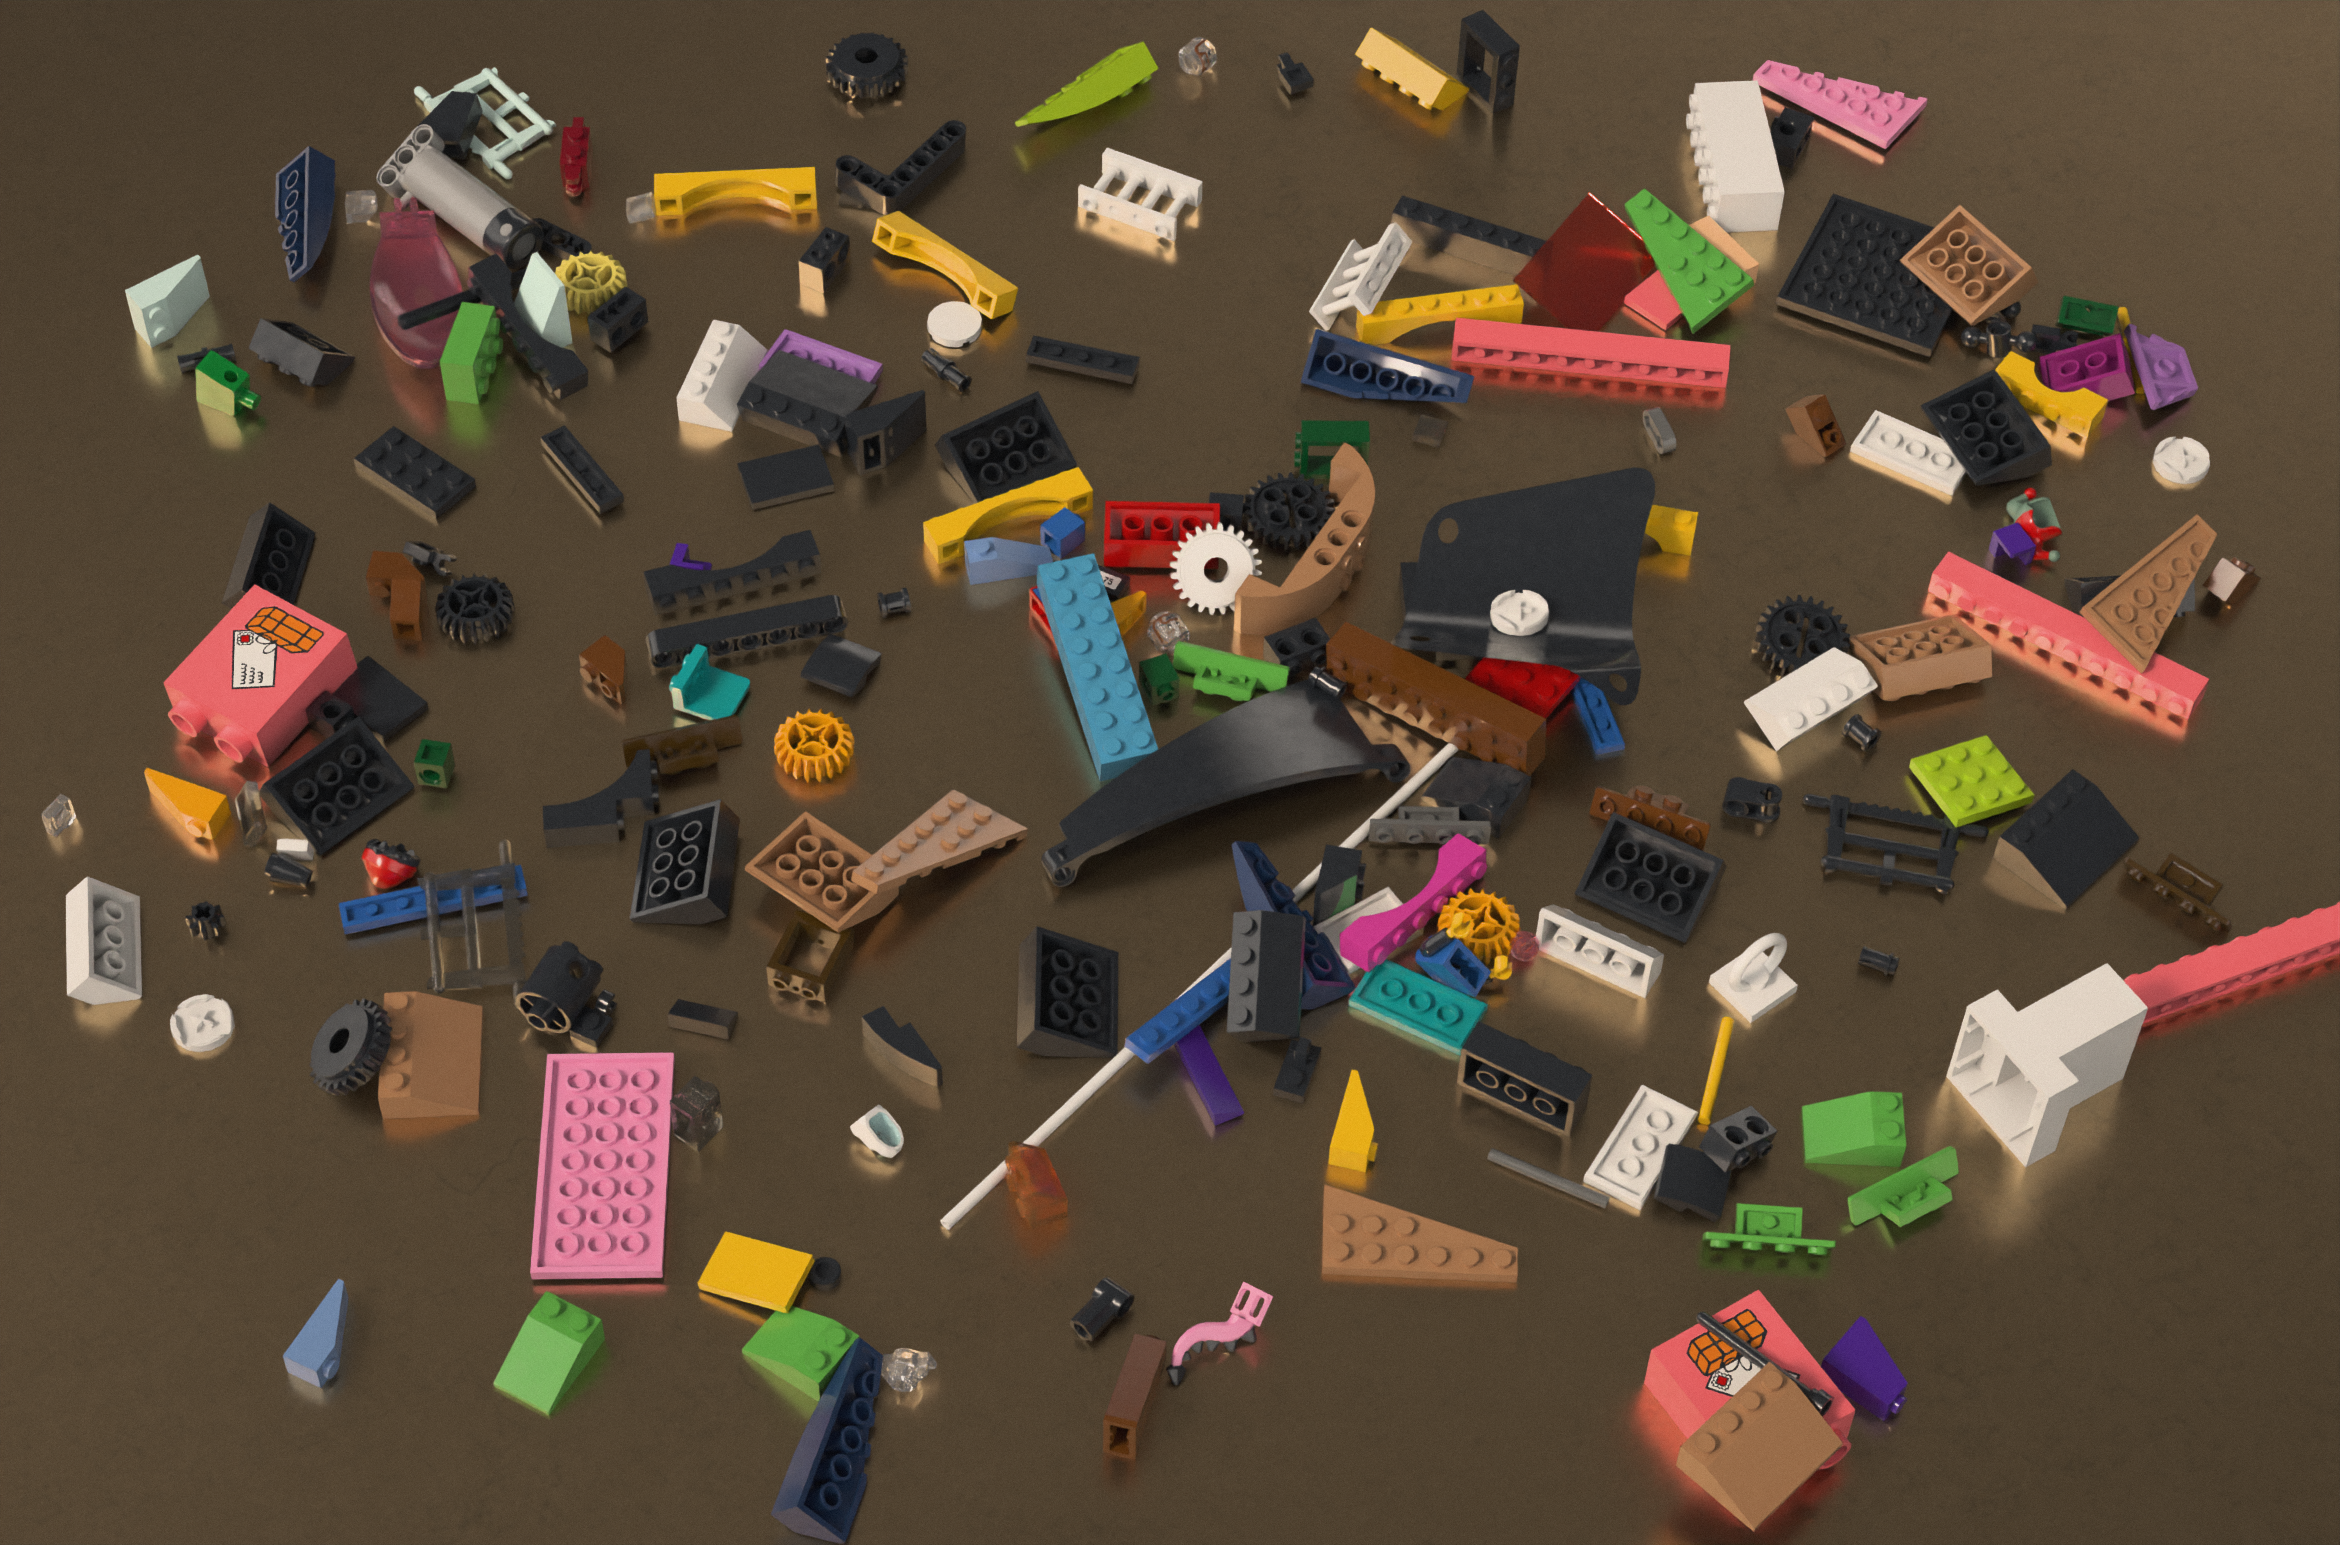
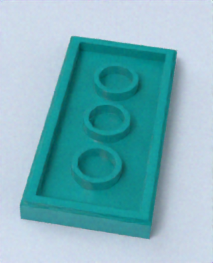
M1386 959L1382 964L1376 965L1370 972L1365 973L1351 995L1348 1006L1460 1056L1461 1048L1477 1023L1482 1020L1487 1011L1488 1004Z

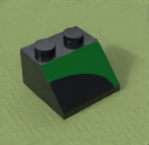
M1326 844L1315 890L1313 927L1355 905L1356 899L1362 900L1367 865L1361 863L1362 850Z

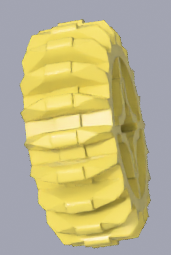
M592 250L589 254H583L580 251L579 256L570 255L569 261L562 260L561 265L556 267L555 274L565 286L568 311L575 309L578 315L586 312L589 316L591 312L596 311L625 286L627 287L626 272L620 261L614 260L612 255L605 256L602 251L598 254H594Z

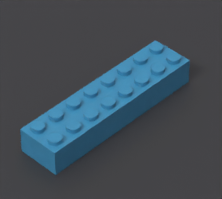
M1093 553L1038 565L1036 584L1099 781L1116 778L1158 750L1095 555Z

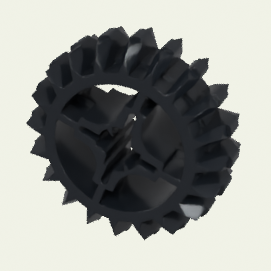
M475 572L470 578H466L462 574L460 581L452 579L451 586H443L442 593L438 594L435 606L437 622L442 627L445 635L450 634L453 641L460 638L463 644L468 640H472L475 645L480 639H484L488 643L490 636L498 638L499 631H507L508 624L512 623L515 611L513 595L508 590L505 582L500 583L497 576L489 579L486 573L482 577H478ZM492 603L496 604L495 608L491 607L490 605ZM455 609L460 610L458 614L454 613Z

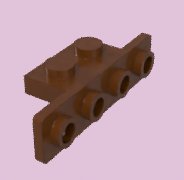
M1598 786L1595 790L1589 812L1593 816L1608 821L1614 812L1702 851L1705 848L1711 828L1709 822L1688 816L1689 804L1682 802V799L1673 795L1663 796L1654 793L1653 789L1646 786H1632L1626 795Z

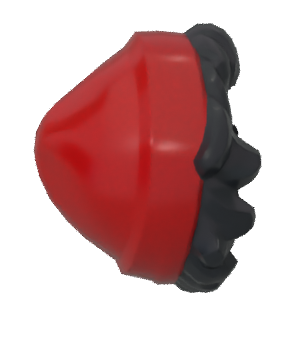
M371 839L367 842L361 858L373 885L381 889L398 886L407 879L412 878L421 862L420 857L415 856L414 850L406 851L402 843L390 847L387 841L381 842L378 839Z

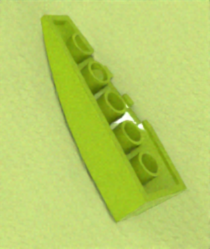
M1144 41L1119 48L1077 76L1076 81L1062 87L1061 92L1045 100L1047 105L1041 104L1017 120L1015 124L1017 127L1044 123L1078 114L1099 106L1116 96L1122 98L1133 91L1132 86L1136 83L1142 85L1152 79L1151 73L1159 68Z

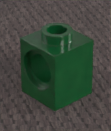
M1167 654L1139 662V682L1151 705L1162 702L1166 703L1179 697L1180 678Z
M427 739L421 740L414 759L418 784L448 788L455 768L451 743Z

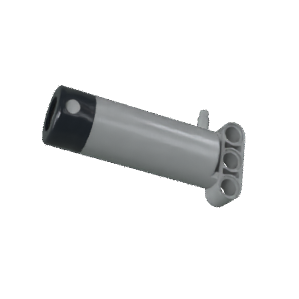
M423 124L416 127L377 173L376 179L379 185L391 197L400 198L394 209L401 213L414 199H417L489 255L497 253L509 269H520L528 265L532 254L538 253L541 249L544 236L541 226L442 152L445 146L444 141L429 125Z

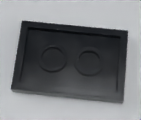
M819 444L737 463L752 510L835 491L832 477Z
M370 656L357 663L358 668L332 694L351 705L355 718L359 716L369 730L383 742L387 741L429 709L427 701Z

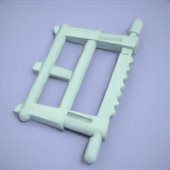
M495 67L491 70L484 68L480 74L455 85L453 89L434 98L421 86H417L414 89L415 95L424 102L425 108L430 113L451 91L476 93L489 84L497 89L508 100L497 110L494 111L479 96L478 99L483 110L482 114L503 132L508 139L489 149L474 135L470 148H472V153L482 156L483 162L489 169L494 168L505 179H511L513 173L502 161L516 151H522L543 135L552 134L553 128L556 127L554 121L544 120L526 103L530 100L527 94L522 92L517 95L498 77V71ZM517 108L534 125L518 133L502 117Z

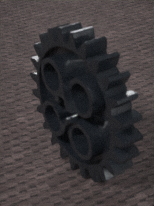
M1292 472L1289 473L1288 478H1284L1281 473H1278V477L1275 480L1268 475L1267 483L1258 480L1257 488L1251 486L1250 494H1245L1243 522L1247 523L1248 531H1254L1255 539L1263 536L1264 545L1272 541L1273 548L1276 549L1279 544H1284V549L1288 550L1289 546L1294 544L1295 548L1299 550L1300 543H1304L1307 547L1311 545V539L1314 540L1334 513V499H1330V491L1323 492V484L1314 486V478L1304 481V474H1301L1296 479ZM1284 494L1287 495L1288 506L1285 505V495H1284ZM1289 514L1291 517H1293L1292 525L1294 526V528H1291L1289 522Z
M1798 595L1794 602L1789 596H1786L1784 604L1777 599L1774 607L1768 605L1765 613L1760 615L1755 632H1757L1755 642L1759 643L1757 651L1765 652L1763 661H1773L1771 665L1772 670L1781 667L1782 676L1788 671L1794 672L1833 647L1847 654L1850 644H1848L1850 634L1845 633L1848 625L1840 624L1842 615L1833 616V606L1824 609L1823 600L1817 605L1813 604L1812 596L1808 598L1807 602H1803L1801 595ZM1804 618H1807L1808 626L1803 641L1804 645L1801 651V658H1798L1796 653L1801 639V630Z

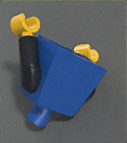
M1459 912L1453 916L1451 928L1445 927L1423 941L1415 954V961L1436 982L1476 997L1482 986L1493 982L1494 977L1501 980L1510 978L1512 962L1508 963L1507 956H1497L1494 959V968L1488 969L1459 939L1454 938V936L1459 938L1466 937L1471 925V920L1462 923L1464 914Z

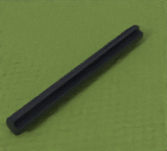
M527 268L512 273L511 291L520 288ZM468 289L400 314L397 317V325L402 330H408L459 311L462 302L478 304L482 300L478 294L474 295Z

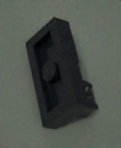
M1299 1037V1041L1291 1040L1273 1088V1095L1304 1103L1321 1056L1322 1048L1312 1045V1040Z

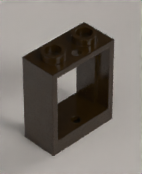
M796 910L766 966L768 984L781 991L788 990L800 994L809 1000L816 999L826 1002L854 947L853 928L849 927L838 933L813 915ZM797 939L833 950L820 977L784 965Z

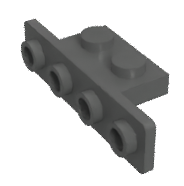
M1399 806L1398 819H1370L1369 841L1381 843L1446 844L1459 833L1479 845L1488 844L1491 833L1490 821H1459V807Z

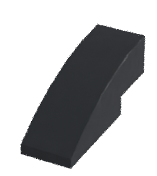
M884 1006L862 1016L863 1035L889 1062L923 1082L936 1087L943 1085L942 1066L911 1023L899 1028Z

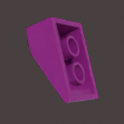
M2120 333L2040 357L2043 385L2051 390L2074 392L2086 388L2108 399V401L2135 394L2130 357Z

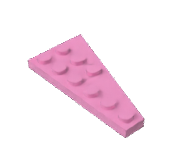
M1767 60L1753 76V81L1758 80L1760 86L1884 149L1926 107L1928 100L1923 97H1918V100L1904 97L1905 93L1895 91L1894 94L1881 92L1877 86L1838 77L1837 81L1824 78V73L1815 72L1814 75L1800 72L1798 67Z

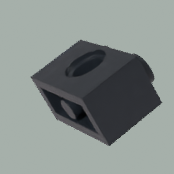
M1786 107L1780 117L1775 116L1770 133L1779 165L1793 169L1811 137L1814 122L1813 116Z

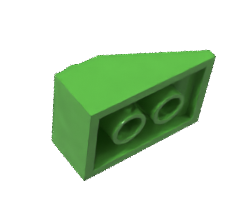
M1870 1091L1802 1106L1805 1163L1901 1167L1906 1149L1902 1093Z
M546 1291L527 1316L493 1383L494 1386L550 1415L604 1342L605 1335L602 1319Z
M791 1306L788 1313L775 1311L743 1347L742 1353L819 1402L837 1368L854 1341L859 1338V1335L834 1319Z

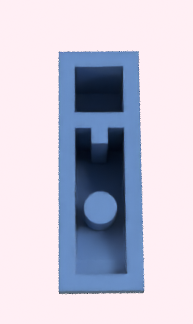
M995 537L964 541L965 566L970 585L1037 575L1038 565L1053 562L1050 548L1046 546Z
M338 1279L283 1355L288 1373L319 1388L323 1387L327 1379L333 1378L339 1368L348 1306V1294L343 1280Z

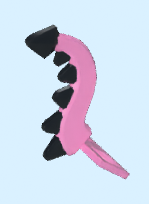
M1243 1282L1230 1310L1232 1315L1228 1321L1196 1324L1179 1338L1172 1353L1171 1364L1166 1368L1170 1381L1176 1386L1180 1384L1186 1372L1181 1363L1192 1358L1188 1350L1191 1348L1194 1352L1201 1353L1204 1341L1207 1349L1211 1352H1214L1221 1342L1228 1351L1233 1352L1236 1349L1239 1338L1254 1343L1257 1340L1254 1325L1260 1327L1273 1296ZM1249 1290L1248 1300L1243 1310L1240 1311L1239 1304L1244 1293ZM1263 1297L1264 1304L1259 1315L1254 1318V1310L1260 1298Z

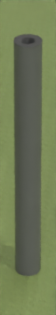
M1491 1148L1487 1160L1604 1209H1606L1610 1197L1499 1150Z

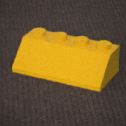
M1370 28L1355 55L1363 60L1361 64L1373 72L1375 69L1382 72L1380 77L1392 85L1394 82L1401 85L1399 88L1401 92L1409 97L1417 96L1420 98L1418 103L1428 110H1432L1435 107L1443 111L1464 96L1470 89L1396 38L1374 28Z

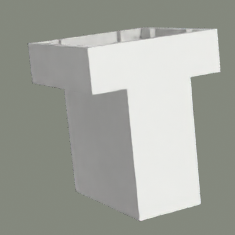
M2108 963L2019 1012L2015 1010L1997 989L1967 1006L1946 1077L2026 1168L2056 1150L2070 1108L2123 1079L2148 1007Z

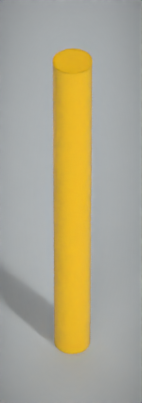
M2120 307L2117 316L2123 341L2130 357L2136 393L2143 394L2145 391L2124 333L2128 324H2131L2128 310L2126 307Z
M1723 1017L1721 1020L1698 1117V1122L1703 1125H1709L1711 1122L1734 1020L1730 1017Z

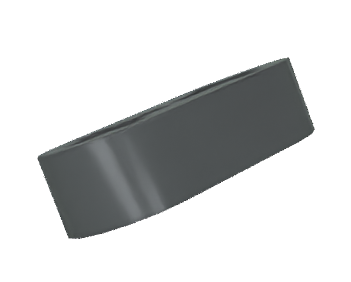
M1659 407L1644 410L1643 423L1659 454L1675 451V434Z

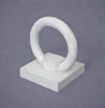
M1771 933L1761 937L1740 956L1710 975L1709 983L1750 1023L1793 995L1797 990L1798 985L1778 967L1787 949L1785 936L1780 933ZM1774 946L1772 953L1768 957L1763 951Z

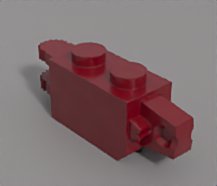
M573 117L572 127H563L559 165L562 186L566 187V193L570 197L580 196L583 187H589L593 146L590 127H585L584 117Z

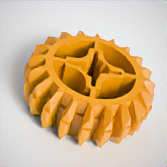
M808 709L807 714L802 715L797 711L795 719L787 717L786 724H780L778 733H776L774 738V753L780 767H784L786 774L793 773L796 780L804 776L807 783L811 778H816L820 783L822 777L827 776L832 780L833 772L842 774L843 766H849L850 758L854 754L855 743L849 724H845L842 716L835 718L833 711L824 714L822 709L818 713H812ZM835 741L837 744L831 749V743ZM798 742V747L793 749L792 746Z
M1470 888L1467 895L1459 891L1456 899L1449 898L1448 904L1443 905L1437 926L1439 927L1438 932L1445 927L1449 929L1451 928L1453 916L1459 912L1463 913L1462 923L1471 920L1469 933L1466 937L1459 938L1454 936V938L1459 939L1487 966L1490 963V959L1494 960L1497 956L1501 955L1508 957L1511 953V948H1515L1518 936H1520L1519 914L1515 913L1514 905H1507L1506 897L1498 899L1496 891L1488 895L1484 888L1480 893H1475Z

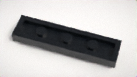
M1033 335L1026 353V362L1133 384L1140 365V357Z
M565 425L540 437L541 445L600 514L624 502L623 493Z

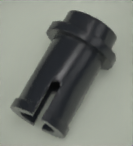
M1315 667L1308 678L1313 688L1319 687L1337 700L1343 696L1348 686L1346 682L1328 673L1326 667Z
M1864 946L1858 964L1882 971L1885 976H1888V974L1895 975L1900 958L1895 957L1893 952L1889 955Z

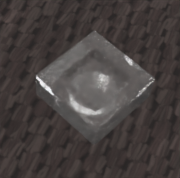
M652 192L626 199V216L629 223L645 221L655 217V200Z
M60 794L41 813L47 833L55 837L68 828L76 817L70 798L63 794Z

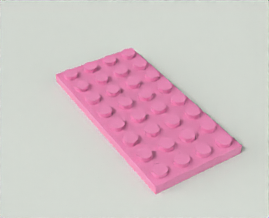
M674 1053L547 1054L530 1269L531 1279L663 1277L675 1067Z

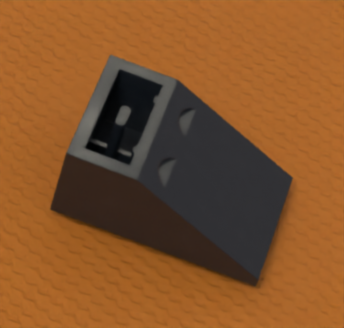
M924 390L845 414L847 453L859 475L887 467L927 431Z

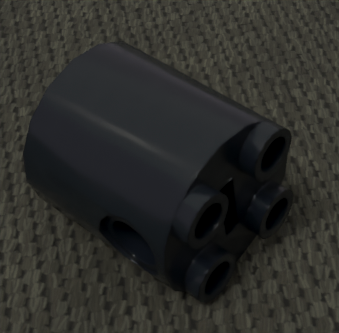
M564 941L561 946H551L515 998L516 1005L526 1017L528 1023L533 1027L555 1033L568 1032L601 981L600 975L603 972V967L598 962L589 960L581 954L578 947L569 941Z

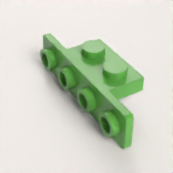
M1178 641L1175 645L1174 669L1196 674L1193 688L1202 690L1206 694L1228 696L1235 701H1250L1256 688L1272 692L1287 686L1290 670L1288 666Z
M1948 1146L1848 1197L1851 1222L1857 1226L1882 1213L1901 1227L1952 1201L1951 1189L1942 1184V1182L1959 1173L1956 1149Z
M1737 1203L1735 1234L1705 1232L1703 1234V1241H1710V1247L1730 1248V1243H1742L1745 1250H1762V1245L1775 1246L1776 1252L1794 1253L1795 1247L1808 1248L1807 1254L1827 1255V1250L1836 1248V1241L1801 1239L1803 1208Z

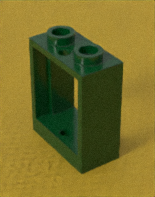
M2063 296L2060 300L2055 326L2108 337L2113 334L2119 306Z
M1301 420V432H1295V449L1300 450L1294 451V468H1299V476L1304 474V479H1330L1331 460L1334 456L1308 455L1309 446H1342L1344 443H1347L1352 447H1356V451L1368 465L1370 448L1369 421Z

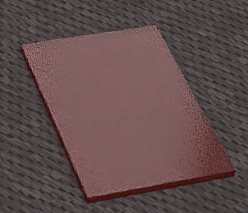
M1589 192L1513 279V282L1566 328L1598 332L1624 302L1625 296L1634 290L1653 268L1655 261L1651 254L1648 253L1643 239Z

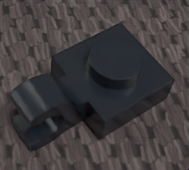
M1287 52L1277 56L1281 62L1277 64L1278 78L1290 95L1313 87L1314 79L1302 62L1294 64Z
M2035 324L2032 326L2031 332L2036 335L2037 346L2031 352L2051 354L2056 352V350L2077 346L2078 332L2066 331L2060 334V328Z
M406 541L403 553L412 556L413 562L426 566L432 563L439 575H452V572L445 568L444 563L446 560L455 562L457 558L453 554H445L443 550L422 541Z
M604 989L598 996L594 1009L585 1006L570 1027V1036L598 1048L613 1026V1020L609 1015L617 1006V1002L612 1001L615 994Z

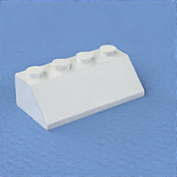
M718 320L712 321L677 395L679 421L730 432L733 431L740 415L736 404L748 382L759 371L760 362L768 353L767 349L740 325Z
M1833 647L1744 701V704L1774 749L1778 751L1863 699L1876 689L1878 685L1861 661Z
M88 876L66 895L67 996L92 1005L136 1000L142 997L140 896Z
M1554 904L1543 907L1539 912L1534 948L1646 998L1661 973L1663 953L1658 952L1651 946L1640 944L1624 934L1609 930L1598 922L1589 921L1574 914L1569 909L1561 908Z

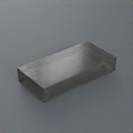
M247 781L236 796L235 804L245 846L255 847L267 830L258 784L257 782Z

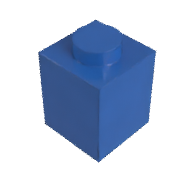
M1064 507L1040 525L1041 544L1049 547L1053 554L1062 559L1085 541V522L1078 514H1074Z

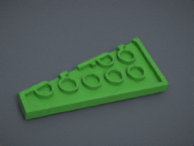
M1645 188L1624 204L1625 211L1637 233L1643 239L1648 253L1651 254L1655 261V266L1671 295L1674 296L1679 305V310L1685 316L1693 334L1754 286V281L1748 274Z

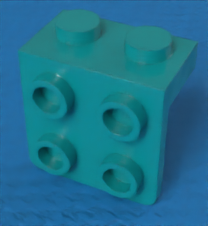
M696 644L691 654L688 653L685 656L679 674L674 675L671 679L669 691L672 692L673 708L707 720L732 716L748 692L750 680L709 666L707 647Z

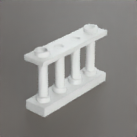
M1106 148L1102 154L1103 175L1094 188L1081 184L1078 187V207L1175 241L1177 233L1176 216L1185 203L1195 207L1199 206L1202 201L1203 181ZM1113 178L1127 182L1117 197L1104 193ZM1137 186L1151 191L1141 206L1127 201ZM1161 195L1175 199L1165 214L1151 210Z
M1396 222L1388 225L1378 244L1366 249H1362L1355 239L1351 240L1309 311L1325 331L1331 328L1339 312L1355 306L1363 316L1371 314L1412 244V240Z

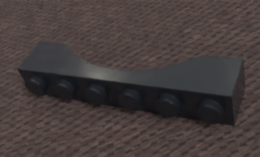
M495 253L468 267L469 279L467 280V285L474 295L478 294L483 305L495 306L496 318L500 319L501 331L504 334H509L515 349L526 356L534 373L538 372L543 378L546 389L550 393L554 392L557 398L562 400L587 387L588 369L574 351L546 341L533 332L523 321L516 310L511 295L512 272L499 255Z
M811 530L783 536L763 555L735 567L720 570H694L667 565L644 571L643 573L645 589L654 615L810 577L822 572L819 550Z

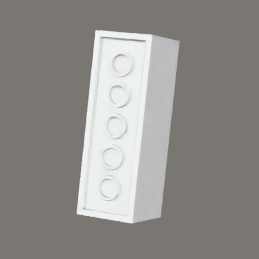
M1758 80L1695 83L1694 94L1689 96L1691 113L1686 115L1687 129H1691L1690 144L1691 148H1695V166L1700 167L1698 177L1699 184L1704 185L1703 202L1704 204L1708 203L1707 216H1710L1727 233L1778 230L1785 191Z

